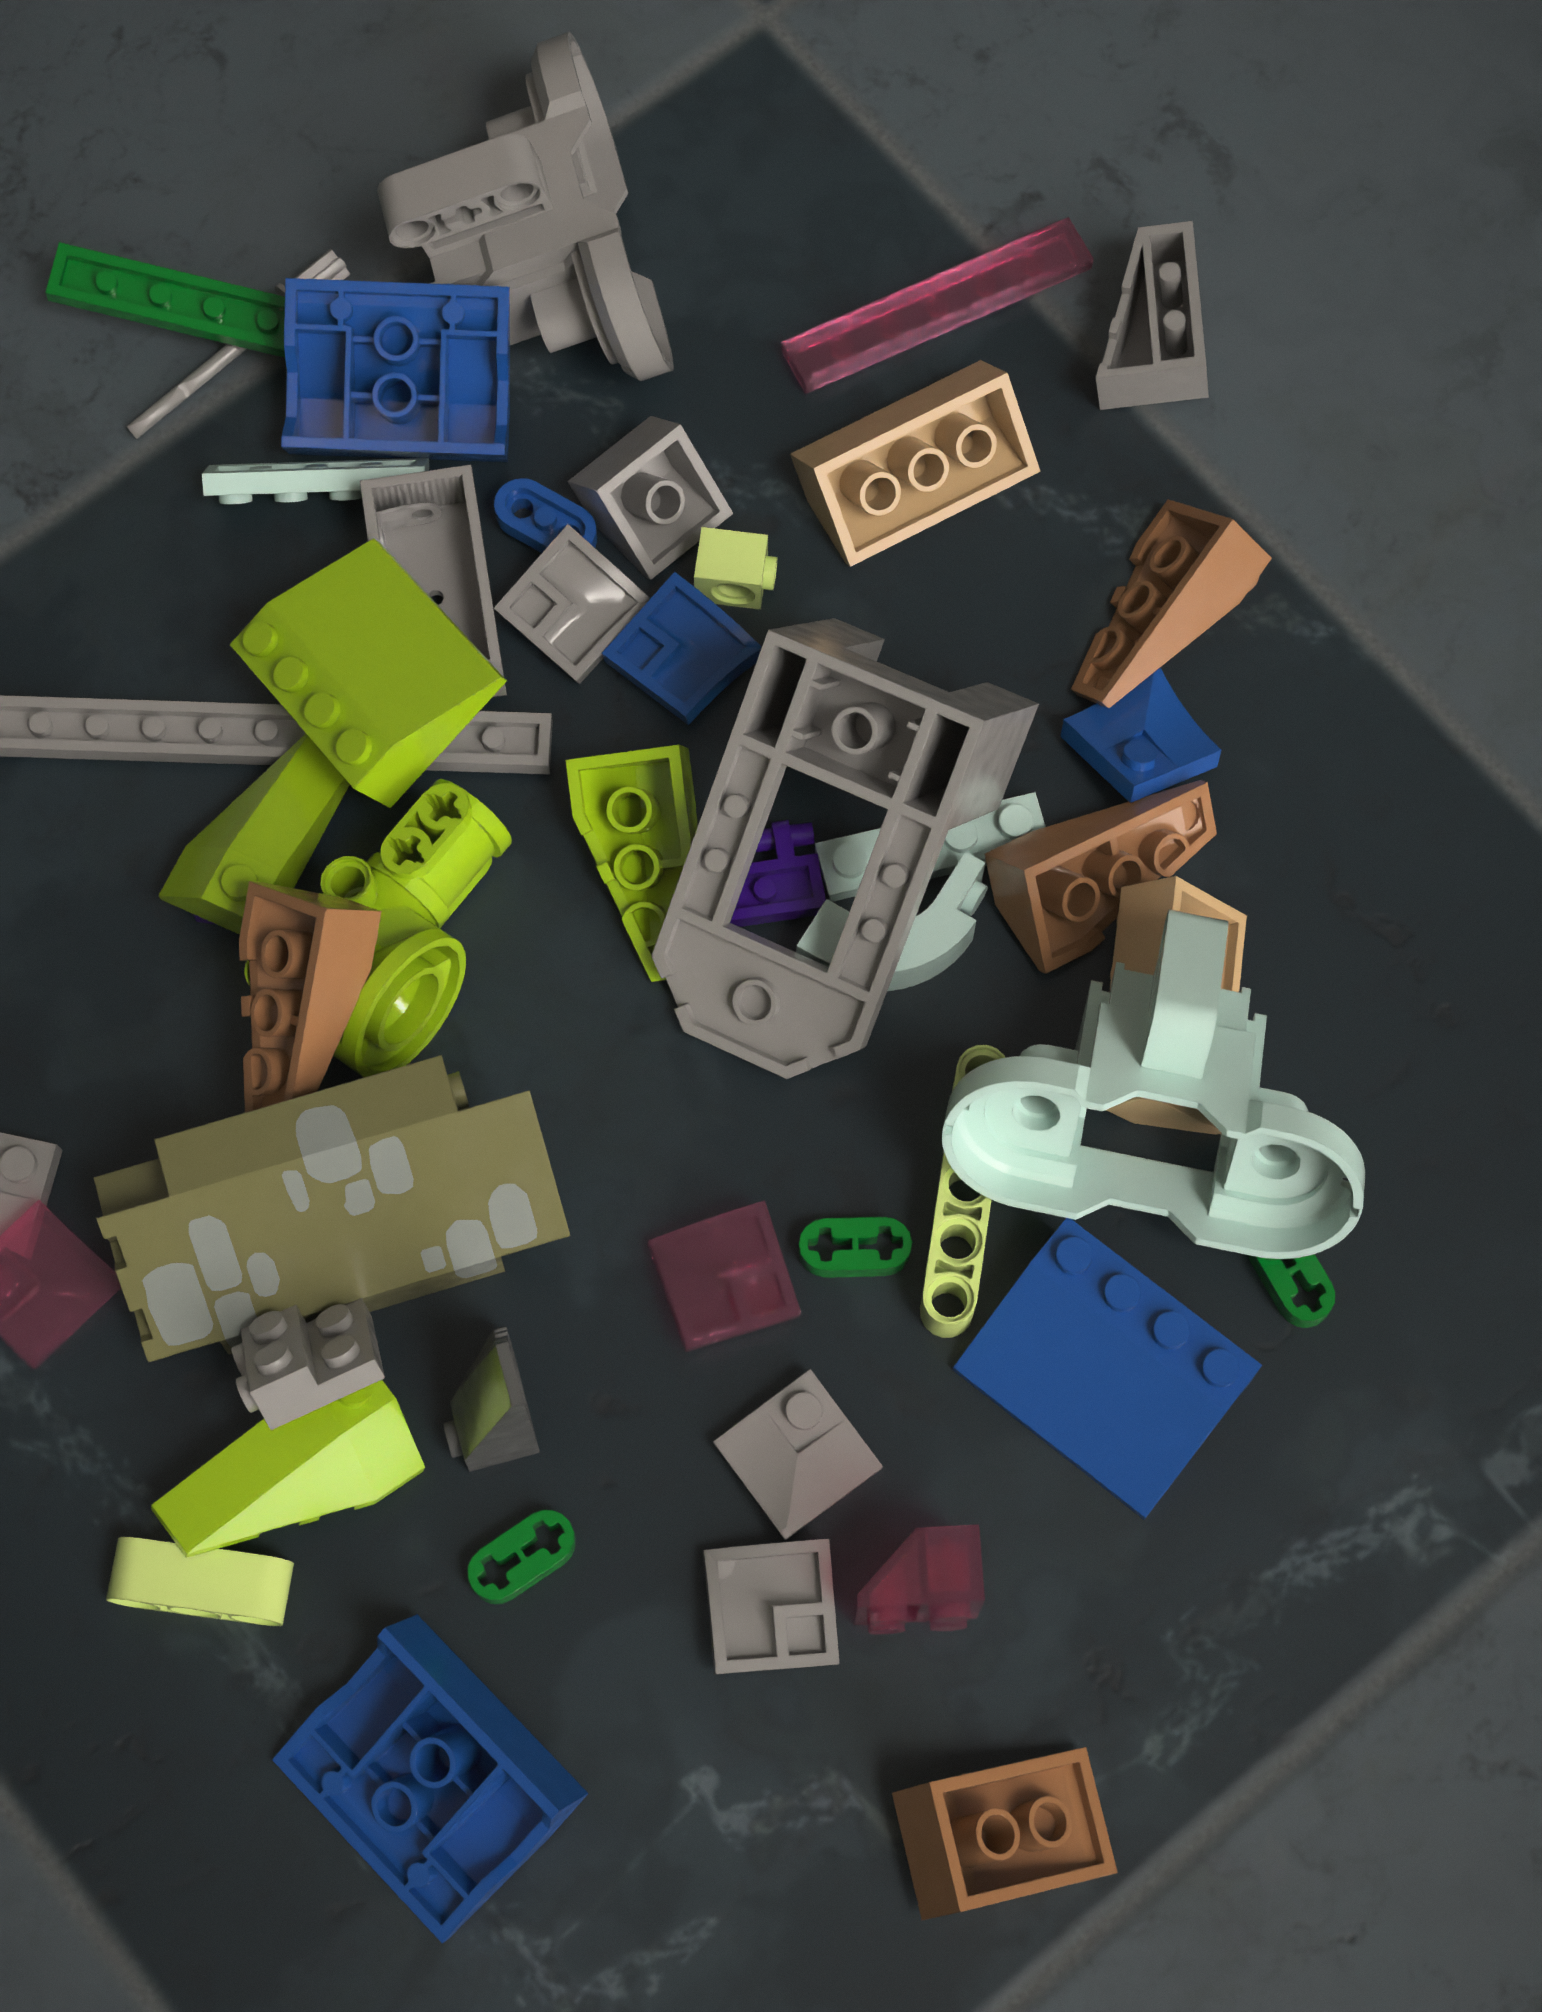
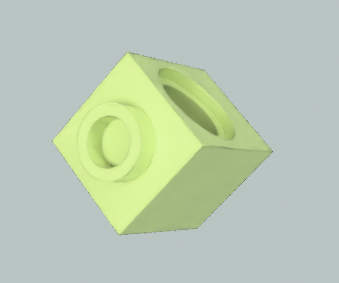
M701 527L694 573V587L715 604L761 610L763 590H774L778 557L768 556V535Z

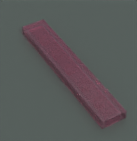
M1067 217L782 341V353L805 394L1086 272L1092 269L1094 258L1070 218Z

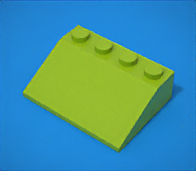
M375 538L267 602L230 644L353 789L389 808L400 799L507 682L500 672Z

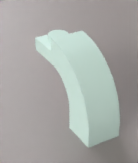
M965 851L933 903L915 917L887 991L908 988L933 978L953 964L970 945L977 921L970 916L975 913L988 889V886L982 883L985 868L984 861ZM826 899L797 944L796 953L829 967L849 911Z

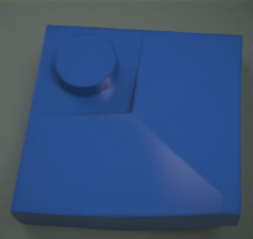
M674 572L602 652L605 663L689 725L720 692L743 672L756 664L762 646L714 602Z
M1161 668L1156 670L1112 707L1106 708L1096 703L1077 714L1065 718L1060 734L1063 740L1130 803L1216 768L1222 751L1184 708Z

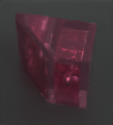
M979 1524L916 1528L857 1594L853 1612L854 1625H868V1633L875 1635L905 1632V1623L930 1621V1630L954 1631L967 1628V1620L977 1619L985 1601Z

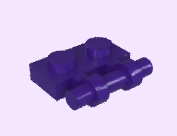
M788 819L771 822V828L764 829L756 853L774 850L776 859L753 862L751 864L730 923L743 927L817 915L826 901L818 853L795 856L793 848L815 844L811 822L789 825Z

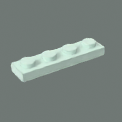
M429 458L209 465L202 473L203 495H219V503L221 504L248 503L253 501L252 494H274V501L299 502L308 499L307 492H329L331 500H356L362 498L361 480L429 471Z
M1036 792L1003 799L998 810L948 830L930 879L950 875L965 851L984 861L985 866H987L985 853L1031 831L1046 827ZM881 828L815 843V854L818 853L821 876L828 900L833 902L856 896Z

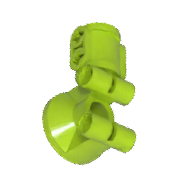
M438 779L421 795L386 836L381 845L380 853H374L367 862L355 856H343L327 865L321 875L320 885L323 894L342 897L382 911L370 974L360 992L359 999L333 1057L364 1078L409 1064L428 1045L443 1025L458 997L466 969V954L462 944L440 928L487 873L492 864V856H501L512 843L510 833L496 815L469 792L450 781ZM247 961L244 975L250 987L249 961Z

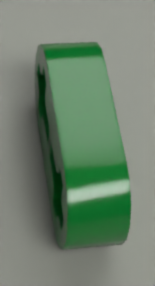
M824 1218L815 1220L805 1227L800 1235L798 1253L802 1265L815 1276L825 1278L889 1276L902 1270L909 1261L912 1240L910 1232L905 1225L894 1218ZM886 1233L889 1234L891 1243L901 1244V1248L893 1250L890 1260H881L878 1250L859 1249V1245L876 1244L878 1234ZM820 1235H830L833 1245H851L852 1249L833 1251L832 1261L825 1262L820 1261L818 1251L809 1250L808 1246L817 1245Z
M1315 1254L1285 1259L1290 1266L1288 1269H1286L1281 1259L1248 1255L1256 1273L1280 1314L1287 1322L1296 1327L1310 1328L1317 1326L1326 1319L1335 1304V1290ZM1296 1276L1301 1287L1306 1292L1316 1290L1319 1293L1320 1297L1314 1304L1315 1312H1312L1307 1305L1297 1308L1293 1304L1292 1300L1298 1293V1288L1292 1279Z
M541 1510L531 1514L482 1547L472 1557L468 1566V1580L474 1593L481 1600L490 1604H503L513 1600L563 1566L572 1557L575 1549V1533L570 1521L563 1514L556 1511ZM545 1525L549 1531H555L560 1528L564 1532L557 1539L560 1550L557 1553L551 1555L545 1548L539 1549L529 1557H526L523 1553L538 1541L535 1532L538 1527ZM515 1557H518L521 1561L506 1573L509 1584L505 1588L499 1590L494 1583L488 1584L485 1587L480 1584V1581L487 1575L484 1565L488 1561L494 1560L499 1566L505 1565Z

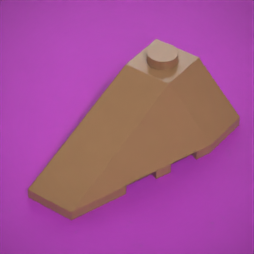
M1168 499L1136 543L1129 558L1135 565L1134 571L1127 586L1116 588L1110 603L1117 609L1109 627L1103 628L1096 633L1071 690L1079 697L1106 708L1112 707L1240 604L1245 595L1257 584L1260 574L1272 558L1233 519Z
M1198 780L1146 796L1132 803L1126 802L1031 831L984 854L995 905L1039 971L1046 974L1092 951L1105 939L1102 931L1117 918L1119 912L1121 887L1158 880L1161 876L1171 877L1217 834L1208 782Z
M249 881L239 936L240 961H249L250 995L241 997L242 1017H251L252 1049L243 1057L245 1113L318 1091L359 999L360 992L370 974L382 911L342 897Z

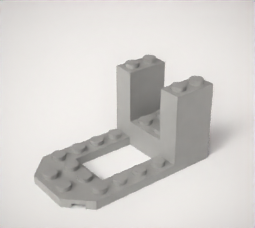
M835 618L768 630L652 953V959L661 979L666 978L678 1006L674 1010L683 1032L785 1079L809 1071L834 1059L844 1057L867 1046L948 830L999 809L1039 703L988 682L948 692L877 662L885 639ZM787 766L888 809L829 967L730 923Z

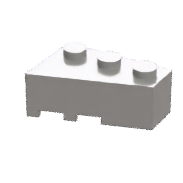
M1193 221L1138 227L1121 286L1122 294L1118 309L1110 325L1103 362L1099 364L1096 375L1100 410L1209 398Z

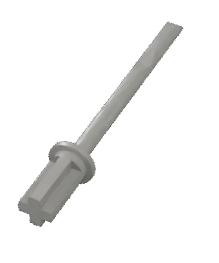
M329 249L295 278L345 280L350 276V272L346 269L347 265L341 257H337L333 250ZM279 283L275 286L276 293L280 296H285V286ZM226 344L126 427L138 439L242 354L246 348Z

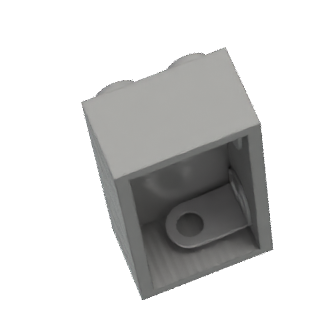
M471 465L361 480L360 486L368 541L373 538L378 540L430 597L434 595L442 596L444 599L438 606L504 677ZM505 684L493 697L507 695Z

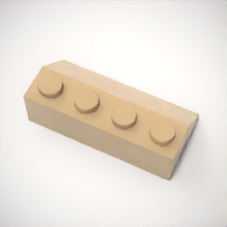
M982 360L790 454L810 507L841 557L850 567L1041 472L1008 373Z
M1177 876L1121 887L1119 912L1116 921L1117 930L1113 965L1110 973L1111 983L1116 962L1125 963V970L1154 975L1167 912L1171 909L1229 922L1221 989L1239 992L1247 915ZM1134 1097L1106 1110L1134 1124L1214 1135L1221 1134L1195 1108Z

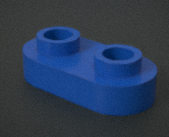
M525 478L514 479L505 483L496 493L494 508L496 520L500 528L508 535L540 553H543L567 524L596 548L597 530L593 516L583 507L538 482ZM520 509L532 511V514L526 518H518L514 515Z

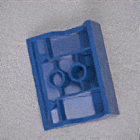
M285 279L284 352L287 368L286 418L282 431L281 447L288 454L508 462L510 287Z
M1066 1218L1033 1258L952 1370L1145 1520L1233 1403L1250 1384L1262 1364L1075 1221Z
M418 1614L385 1627L377 1636V1649L347 1684L321 1703L272 1759L441 1943L447 1941L553 1835L589 1794Z

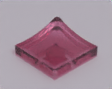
M40 1200L33 1204L0 1235V1338L34 1371L121 1289L116 1272L71 1232Z
M765 1200L680 1228L649 1240L647 1243L685 1352L799 1318L801 1315Z

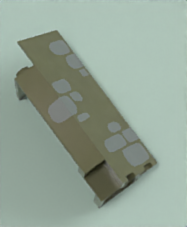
M442 1055L154 1139L159 1156L158 1159L94 1177L103 1213L102 1217L96 1219L103 1238L108 1239L111 1244L115 1260V1272L129 1311H134L141 1344L148 1363L219 1341L227 1353L232 1354L231 1348L242 1343L241 1329L250 1326L257 1317L270 1311L281 1312L294 1305H297L306 1323L316 1319L320 1313L331 1306L338 1304L347 1305L360 1298L363 1299L369 1312L429 1295L505 1272L502 1256L571 1236L530 1090L470 1108L459 1071L447 1075Z

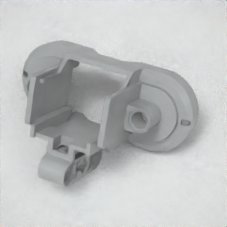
M570 31L538 42L531 58L532 72L525 76L531 106L487 121L486 129L489 140L395 173L379 183L377 192L390 243L400 248L423 247L430 258L435 282L429 284L510 287V345L542 335L548 351L553 353L597 337L608 361L612 365L619 363L626 374L639 381L673 371L671 347L652 280L632 272L621 236V227L616 215L628 195V189L612 132L586 60Z

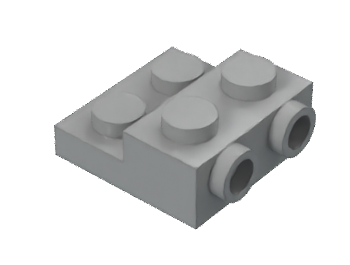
M362 1298L347 1305L338 1304L331 1306L320 1313L316 1319L306 1323L297 1305L281 1312L270 1311L257 1317L250 1326L241 1329L242 1343L231 1348L235 1363L242 1375L236 1378L239 1394L250 1413L260 1410L270 1430L385 1378L373 1319Z

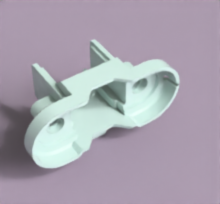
M1171 909L1167 912L1154 975L1125 970V963L1116 962L1110 992L1102 991L1103 982L1091 980L1075 1050L1038 1044L1028 1047L1022 1051L1020 1056L993 1060L973 1069L953 1089L948 1102L942 1131L944 1153L954 1172L969 1187L996 1202L1075 1220L1107 1205L1169 1217L1194 1244L1271 1259H1290L1313 1255L1343 1240L1354 1229L1362 1213L1365 1166L1357 1146L1343 1130L1330 1121L1308 1112L1305 1103L1297 1096L1260 1087L1267 1015L1255 1013L1253 1020H1248L1250 988L1242 987L1241 993L1221 989L1229 922ZM1134 1097L1198 1109L1221 1132L1214 1172L1082 1146L1081 1139L1086 1110L1104 1111Z

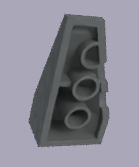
M506 1325L496 1327L491 1332L450 1401L454 1420L443 1423L452 1458L463 1455L469 1472L540 1453Z

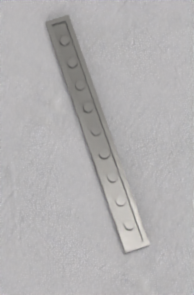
M0 695L1 757L273 765L306 734L281 704ZM479 711L426 770L550 774L552 713Z

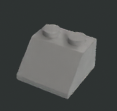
M653 416L648 417L567 481L584 509L593 516L599 531L645 578L650 580L699 542L701 527L716 528L733 514L681 424Z

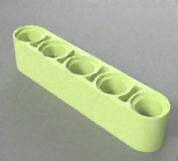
M976 1045L967 1049L959 1058L952 1091L958 1082L970 1071L990 1061L1006 1058L1005 1055L997 1048L989 1045ZM944 1149L923 1284L920 1317L925 1328L933 1335L941 1338H953L962 1334L970 1326L978 1299L991 1199L981 1194L972 1201H962L952 1195L949 1189L950 1185L961 1179L948 1163ZM958 1236L964 1238L970 1244L973 1252L963 1259H955L944 1253L940 1244L944 1239ZM950 1293L962 1301L964 1311L955 1317L940 1315L934 1309L932 1300L938 1295Z

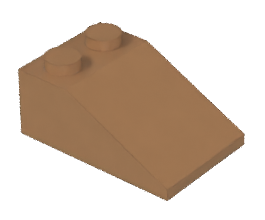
M1086 1747L932 1781L892 1793L922 1920L959 1913L1118 1873Z

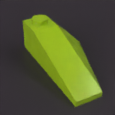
M305 734L185 846L159 893L160 899L240 934L249 881L294 888L350 784L310 737Z
M672 745L565 760L572 816L578 830L588 844L598 865L596 867L604 884H607L622 916V922L651 982L666 980L665 977L661 979L652 959V953L698 827L689 748L681 745Z
M380 1380L273 1430H270L265 1419L261 1420L151 1505V1510L187 1558L258 1538L262 1532L294 1523H299V1526L318 1521L320 1516L351 1507L357 1510L374 1505L422 1473L425 1466L396 1397L383 1380Z

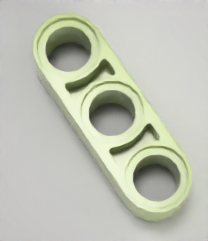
M119 1537L106 1601L140 1609L257 1625L282 1626L294 1563L273 1556L216 1549L186 1558L176 1543Z

